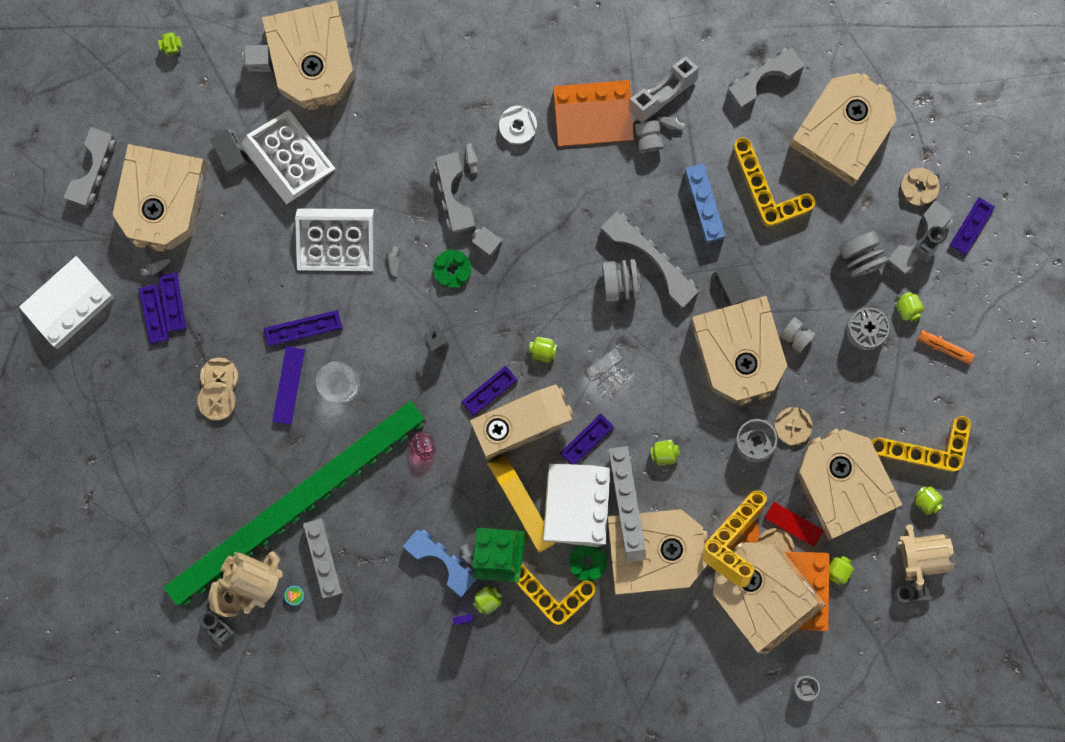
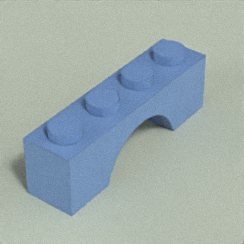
M704 163L685 168L684 173L689 190L695 201L705 243L709 244L723 240L725 232Z
M417 529L404 544L403 548L418 560L426 556H434L444 561L449 572L447 585L459 596L463 597L477 580L473 579L474 572L469 567L466 569L461 567L459 564L462 561L455 555L451 557L445 553L447 549L441 543H433L430 540L432 536L424 529L419 531Z

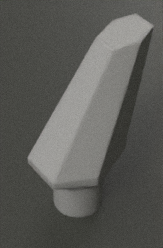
M656 116L654 120L659 121V124L671 130L675 128L683 131L685 124L678 122L677 118Z
M466 144V164H469L470 173L478 172L476 154L472 145Z
M393 246L391 253L386 254L390 274L397 278L400 260L397 256L400 248Z
M170 258L148 264L147 267L141 269V274L143 276L148 274L155 275L170 264Z
M463 545L460 547L463 555L460 559L474 570V553H470L468 545Z

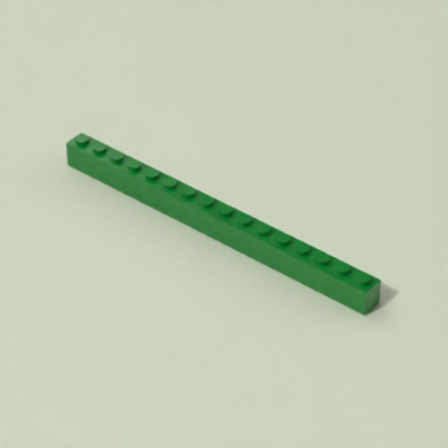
M409 401L163 588L177 606L181 604L186 606L193 600L191 598L196 593L202 594L208 589L207 585L212 581L217 582L223 578L224 572L220 570L228 556L233 557L235 556L234 552L251 557L255 553L254 549L258 546L262 548L270 542L269 538L274 534L278 536L286 530L285 526L291 523L293 525L301 519L300 515L303 512L309 513L317 507L315 503L319 500L325 501L332 495L331 491L336 487L338 490L347 484L346 480L351 476L353 478L357 477L363 472L362 468L367 464L368 466L373 465L378 461L377 457L380 454L384 453L386 455L394 448L393 444L397 441L402 443L409 437V432L413 429L416 432L422 428L425 418L413 402Z

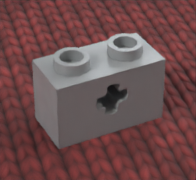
M268 45L245 46V51L242 52V63H244V67H247L249 72H272V59Z

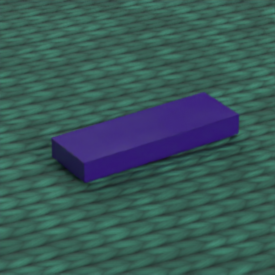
M978 197L949 244V247L965 256L995 206Z
M178 273L159 275L167 332L185 330L187 326Z
M158 285L138 288L150 344L169 341Z
M505 365L461 402L474 417L516 383L518 379Z
M600 413L560 454L570 465H576L614 426Z
M473 614L452 618L455 626L474 622Z

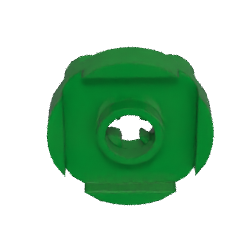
M447 250L436 257L433 273L441 285L447 288H458L463 286L469 279L471 263L463 252ZM450 264H454V266L458 267V269L455 270V274H450L451 272H447V268L450 267Z
M578 545L569 557L570 570L581 581H594L601 577L607 568L606 554L600 547ZM586 557H591V561L594 562L592 567L589 565L590 568H586L585 563H582L584 558L587 559Z

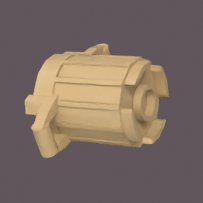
M910 524L906 526L905 536L899 537L901 541L898 542L906 577H904L905 581L915 580V588L922 590L924 585L922 576L948 573L954 570L955 563L950 562L952 559L951 555H954L951 538L948 539L949 535L939 534L915 538L913 526Z
M272 551L262 563L245 554L234 552L235 556H228L220 570L224 572L223 580L219 579V582L224 588L244 596L240 603V608L244 613L248 614L255 605L264 608V603L273 595L278 580L283 575L282 571L277 569L280 558Z

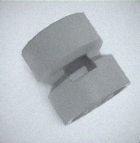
M647 121L635 125L636 135L641 138L638 141L641 153L653 152L664 148L662 137L658 136L661 132L659 121Z
M794 317L779 337L787 343L791 342V347L800 353L815 336V333L808 327L803 328V323Z
M800 676L794 681L793 692L798 699L811 701L819 695L820 685L812 676Z

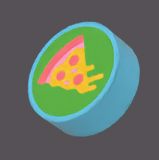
M291 586L285 591V600L290 605H299L304 600V592L298 586Z

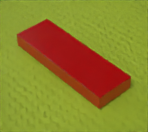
M776 502L772 503L764 517L767 521L812 547H815L824 531Z

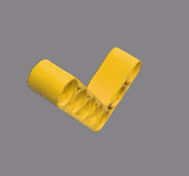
M740 137L735 141L733 152L763 225L773 227L811 212L815 206V199L810 194H803L776 205L750 140ZM744 143L747 146V150L740 151L737 145ZM752 161L754 168L747 169L744 166V162ZM758 178L761 181V185L756 187L752 185L751 180ZM762 195L766 196L768 198V203L761 204L758 200V197ZM804 199L809 200L811 207L804 208L801 205V201ZM790 206L793 209V214H785L783 208ZM767 213L774 214L775 221H767L765 215Z
M965 416L957 417L952 421L946 451L885 438H875L871 442L872 444L874 442L882 444V451L877 452L879 457L947 472H955L963 466L971 423ZM958 420L965 423L964 430H959L956 427ZM954 439H958L961 442L960 449L953 447L952 442ZM893 446L900 447L901 454L899 456H895L892 453ZM912 450H917L920 453L918 460H914L911 457ZM931 454L938 456L939 462L937 464L930 462ZM950 458L957 460L958 465L956 468L949 466Z
M503 454L487 463L537 551L540 553L556 544L551 541H543L544 521L506 456Z
M757 490L753 491L710 537L702 552V559L706 564L739 587L749 585L754 568L749 562L730 550V547L759 517L764 509L767 497L763 492Z
M523 564L521 568L525 574L519 579V582H516L548 619L556 625L564 623L595 594L594 584L590 581H584L558 603ZM529 582L537 584L538 589L536 592L529 593L526 586ZM588 584L592 587L590 595L582 594L581 587ZM547 596L550 598L551 603L548 607L540 605L541 597ZM571 597L576 598L578 601V606L573 609L567 606V600ZM557 610L564 614V618L560 622L555 621L552 617L553 613Z

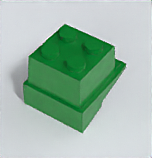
M477 528L473 579L519 582L528 533L516 530Z

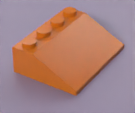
M630 80L553 87L558 147L634 140L632 113L629 112L631 98Z
M785 552L827 605L797 630L828 631L830 553Z

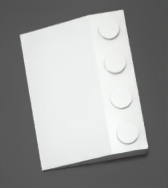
M290 110L246 135L240 145L286 205L300 197L335 170V167Z
M297 209L295 216L297 270L373 271L374 209Z
M75 256L19 307L53 347L58 349L108 305L114 297L83 262Z
M548 464L543 541L592 547L606 544L610 468L591 465Z

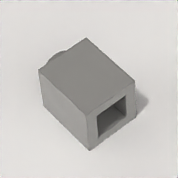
M484 226L481 230L478 228L472 235V244L490 258L502 243L500 238Z

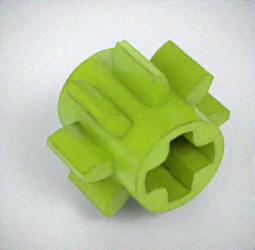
M175 33L161 35L162 40H158L159 50L164 51L165 55L176 54L179 52L178 48L182 47L180 36L176 37Z

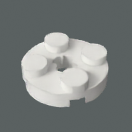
M513 106L505 110L500 118V133L510 144H525L536 134L537 120L529 109L522 106ZM518 120L519 123H523L524 126H521V130L513 128L512 125H515V121Z

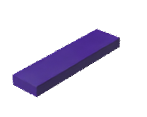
M336 310L264 328L267 345L271 347L343 328L339 312Z
M286 346L272 422L292 425L305 349Z

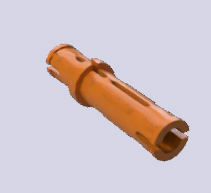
M923 329L917 339L931 346L933 350L936 351L938 349L968 365L971 364L975 355L943 340L941 336L938 335L937 337Z

